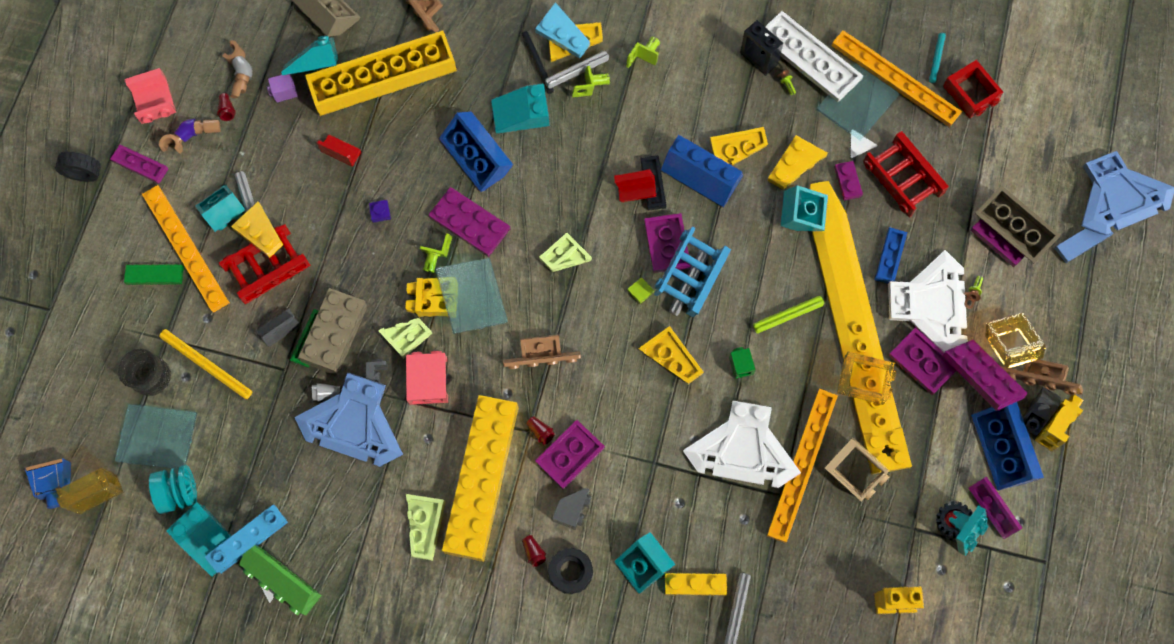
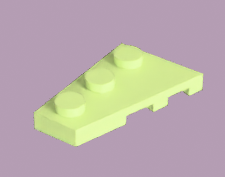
M406 494L408 519L410 522L411 556L433 561L446 501Z

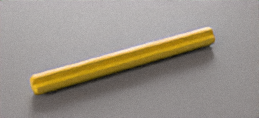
M167 329L160 333L159 337L241 397L249 399L253 392Z

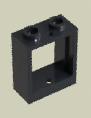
M756 20L744 31L740 54L766 76L778 65L783 42Z

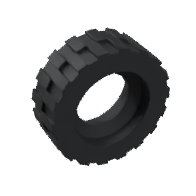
M65 151L58 154L55 169L56 172L66 178L93 182L98 179L101 163L89 155Z
M575 548L559 550L556 555H553L551 562H549L548 574L552 585L558 591L570 595L585 590L593 577L592 562L588 555L583 553L582 550ZM567 561H574L581 568L580 576L574 581H567L561 575V567Z

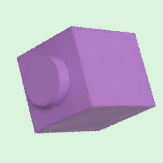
M290 74L268 79L270 86H267L270 97L273 96L276 102L298 97Z

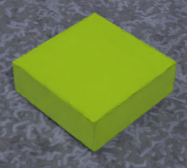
M642 277L627 289L639 304L654 293L652 287Z

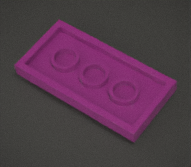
M451 187L428 215L430 219L487 257L492 254L511 229L508 224Z
M974 340L945 351L943 357L996 411L1024 399L1027 395V392Z

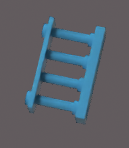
M693 226L689 230H684L679 238L681 243L663 277L659 278L654 286L656 288L655 296L665 291L687 304L689 309L686 314L691 317L699 314L731 251L726 246L715 250L692 236L696 229ZM690 243L712 256V264L707 266L685 253L684 250L687 244ZM682 259L704 272L703 275L705 277L703 281L699 282L675 268L678 261ZM671 275L694 287L695 291H697L695 297L690 298L668 285L667 283Z
M273 504L207 554L205 558L217 573L220 572L222 574L238 562L247 550L254 545H260L288 522Z

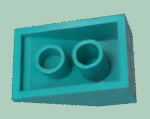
M328 35L318 37V40H315L284 65L281 71L282 76L336 66L338 55L334 38H329Z
M544 84L525 86L491 100L496 134L550 126Z
M196 502L166 530L176 543L210 576L213 577L217 573L205 556L232 535L204 505Z

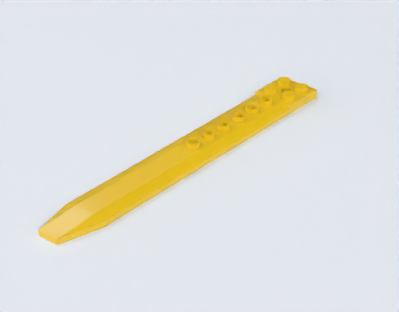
M829 181L810 184V190L828 195L825 230L812 231L865 449L890 471L911 468L909 452L903 429L900 425L847 214ZM885 446L892 450L890 456H887L886 453H882V450L885 449ZM868 459L871 474L881 473L882 471Z

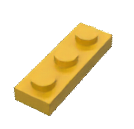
M665 573V595H727L726 574Z

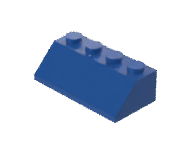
M472 112L456 113L439 138L480 192L485 191L504 178L514 165Z
M680 135L677 136L670 147L661 168L662 172L723 208L743 177L742 171Z
M1017 402L997 411L991 407L971 415L997 491L1044 478Z

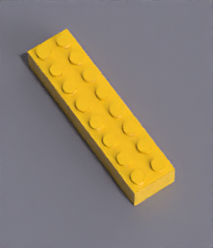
M440 31L305 76L319 115L322 116L455 72L457 69L444 31Z
M478 396L442 548L445 554L482 562L485 560L519 409L517 402Z

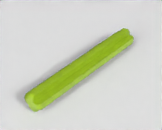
M821 296L807 300L755 322L753 329L756 333L768 330L822 307L824 300Z

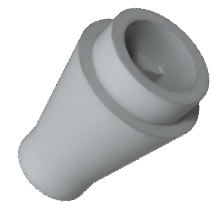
M321 383L312 385V400H317L318 402L328 400L340 394V386Z

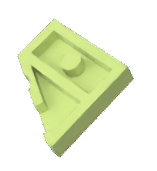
M566 233L546 250L539 259L552 272L590 262L592 257Z
M419 318L410 320L408 323L396 324L395 327L379 330V333L403 359L432 334L431 330Z

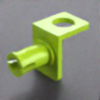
M651 37L646 46L637 42L628 55L626 67L629 68L636 57L656 65L659 53L655 50L660 45V41L656 38L653 42L655 37Z
M587 66L584 74L587 85L574 86L572 97L591 96L595 86L609 85L610 78L607 77L609 74L593 75L590 66ZM582 89H585V90H586V91L581 92V93L578 92L579 90H582Z
M446 233L442 251L420 246L419 249L427 254L423 268L424 271L434 273L438 257L447 258L452 240L450 234Z

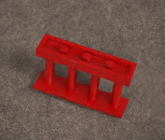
M900 131L892 141L893 146L875 158L870 152L867 153L863 162L866 169L875 175L899 204L900 210L911 217L917 209L914 205L932 193L936 194L939 198L945 194L949 186L903 131ZM897 151L905 157L903 161L888 171H885L879 164ZM907 166H912L917 173L897 185L891 177ZM920 179L924 180L928 188L909 200L903 191Z
M285 224L274 229L291 259L286 264L281 265L275 254L270 258L268 257L275 268L269 274L263 273L254 258V255L261 251L252 244L233 255H227L219 262L225 272L231 270L241 287L237 294L245 305L311 266L305 255H297L286 236L291 233ZM245 260L248 261L258 277L257 281L252 284L246 282L237 265Z

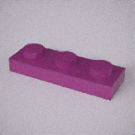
M123 145L118 146L110 159L113 163L157 184L161 182L168 171L167 166Z
M982 219L971 228L970 231L1012 267H1015L1025 257Z
M987 476L968 488L979 505L986 509V515L1003 539L1022 529V526Z

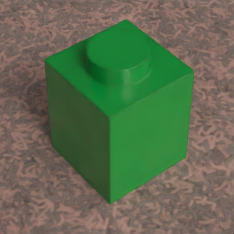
M738 347L733 349V352H730L729 360L735 379L754 375L756 369L750 348Z

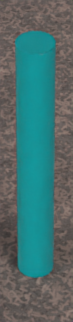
M945 33L938 34L929 78L930 83H936L946 37Z

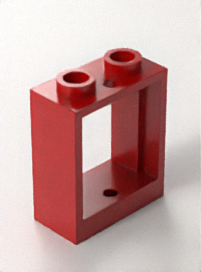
M977 59L947 77L943 85L969 118L975 115L977 117L980 116L989 106H996L1001 101L1000 98L1004 93ZM973 75L990 94L989 97L976 105L959 85Z

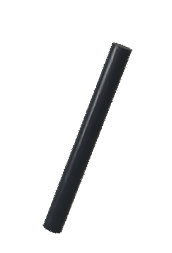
M524 31L522 33L523 39L547 93L551 94L554 92V88H548L545 84V79L548 78V75L529 32Z

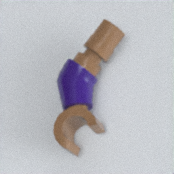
M195 119L185 120L174 132L175 136L167 134L161 137L159 147L165 152L170 144L175 143L174 149L181 154L183 151L182 142L188 141L193 136H197V134H202L203 131L205 133L221 132L219 120H204L203 122L201 120L196 121Z

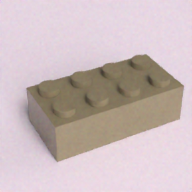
M329 288L298 357L300 361L311 367L338 376L366 312V302Z

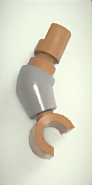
M231 40L230 46L234 49V52L231 55L225 53L222 56L235 69V80L237 82H234L230 97L238 98L240 93L246 92V84L252 79L253 70L252 66L245 59L244 50L235 41Z

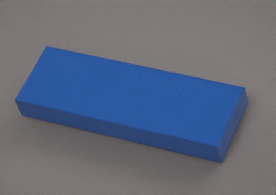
M891 227L888 228L874 280L887 284L890 281L895 282L907 232Z

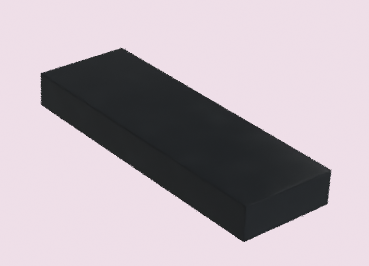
M659 155L640 158L642 171L650 169L655 176L656 197L646 198L648 211L666 209L667 205Z

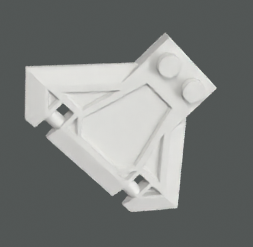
M944 250L911 282L890 281L888 283L889 320L911 321L944 353L951 348L968 342L967 336L961 335V329L967 328L966 306L964 305L965 282L960 281L958 275L964 274V268ZM947 275L951 276V280L947 279Z
M732 401L729 421L683 450L698 473L704 474L706 468L713 469L712 476L764 485L765 479L772 480V487L779 488L801 473L768 428L772 407ZM708 457L715 458V462L708 461ZM767 468H772V469H775V470H774V473H773V472H767L766 469H767Z

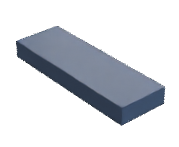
M1085 228L1054 249L1064 262L1068 263L1114 233L1103 235Z

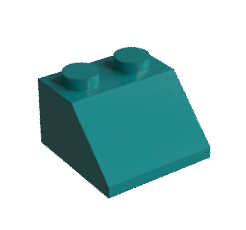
M226 184L195 205L214 232L226 228L228 222L240 218L245 211V208Z
M798 185L785 190L780 226L795 231H824L828 195Z
M651 532L638 539L614 561L638 594L676 565Z

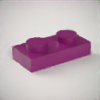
M854 162L835 164L834 169L843 200L862 197L863 192Z

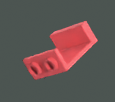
M160 68L125 79L136 105L137 112H135V116L141 124L150 123L155 119L168 117L176 113L166 76Z
M432 351L431 354L413 352L411 355H406L407 402L409 405L448 403V394L446 392L447 356L442 351Z

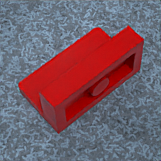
M328 135L324 142L320 140L317 142L322 153L353 167L361 154L359 148L332 135Z
M650 169L614 176L615 184L619 188L620 202L656 197L655 176Z

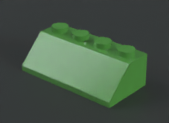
M254 545L243 554L240 565L244 568L242 572L250 578L255 576L260 580L258 584L268 591L270 588L274 591L275 594L273 596L282 603L284 601L289 603V609L296 615L300 613L307 615L322 596L260 546Z

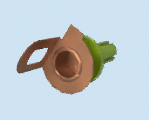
M785 70L777 77H782L780 82L785 83L790 95L796 93L791 82L793 77L788 75L789 70Z
M977 276L974 286H971L968 292L964 293L967 296L964 305L968 309H972L975 301L981 299L982 290L980 287L983 277ZM968 300L972 301L971 306L967 305Z

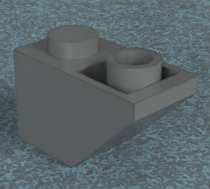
M1042 387L1023 417L1026 429L1037 436L1058 409L1061 397Z
M584 488L560 499L552 518L553 522L576 530L577 525L581 526L585 517L582 514L583 509L589 506L592 498L589 495V489Z

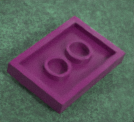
M681 213L644 218L653 273L666 272L681 243L679 238L684 231ZM686 246L684 252L689 255L688 247ZM680 259L675 268L678 270L690 268L691 265Z
M916 327L888 355L931 395L957 371L943 357L944 352Z
M576 420L535 462L564 490L605 449V446Z

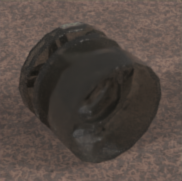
M134 349L126 353L118 365V376L120 381L130 389L145 396H155L168 386L171 379V370L169 365L154 353L145 349Z

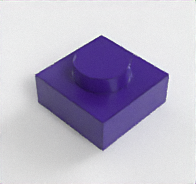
M388 200L369 203L373 223L391 219Z

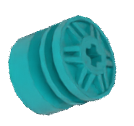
M183 465L179 469L177 467L172 468L170 474L166 470L150 474V495L158 513L174 511L177 505L181 509L187 505L191 507L197 502L196 483L189 466Z

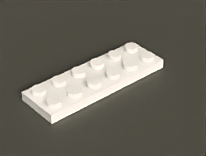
M783 11L765 26L783 42L780 56L835 101L839 102L862 80L863 75Z

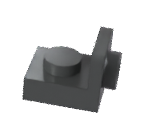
M373 359L371 362H366V379L380 383L381 377L378 370H388L386 361Z

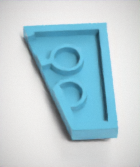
M556 2L535 28L536 33L578 58H581L590 46V41Z

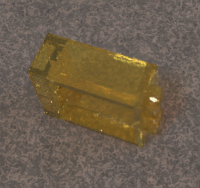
M1024 313L993 320L986 324L985 337L1006 369L1044 357L1046 345ZM1019 330L1028 344L1007 350L999 336Z
M847 352L843 361L837 394L884 405L892 396L893 388H890V384L896 376L895 363ZM854 362L886 370L882 394L849 386Z
M103 468L56 490L59 496L57 501L61 508L77 514H82L124 492L117 475Z

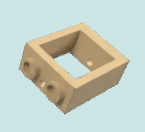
M854 438L825 467L860 501L864 498L869 500L876 492L873 488L878 483L882 486L889 478L887 473L890 471ZM854 448L859 450L882 471L863 492L836 469Z

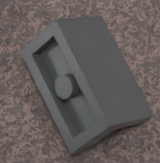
M287 309L258 329L257 332L265 344L270 347L301 325L292 312Z

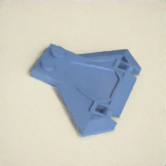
M1117 151L1083 165L1093 183L1081 225L1085 228L1108 235L1112 233L1110 229L1112 226L1116 230H1120L1157 215V208L1159 207L1163 212L1171 207L1174 187L1129 170Z
M347 373L340 394L294 417L307 442L313 443L315 438L320 439L319 446L365 462H367L368 457L375 458L374 465L379 467L403 455L380 408V402L386 386L384 384ZM319 426L324 428L323 432L318 431ZM373 445L378 446L377 451L372 449Z

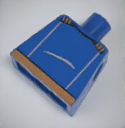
M62 458L25 468L33 496L40 500H46L47 508L49 509L59 507V496L69 494L71 462Z

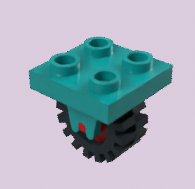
M952 501L951 505L946 503L944 508L940 507L939 513L937 512L936 515L937 527L941 535H945L948 540L952 538L953 541L957 542L958 552L964 556L969 551L972 552L975 549L977 538L979 535L983 536L988 529L986 509L979 505L972 512L966 504L962 506V502L955 504Z

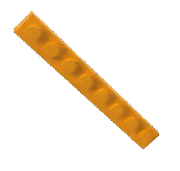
M844 30L832 42L833 48L949 128L960 116L961 110Z
M157 185L143 193L142 195L211 311L214 313L230 303L160 186Z
M819 389L793 460L801 473L785 483L767 533L768 537L787 543L838 397L836 394Z

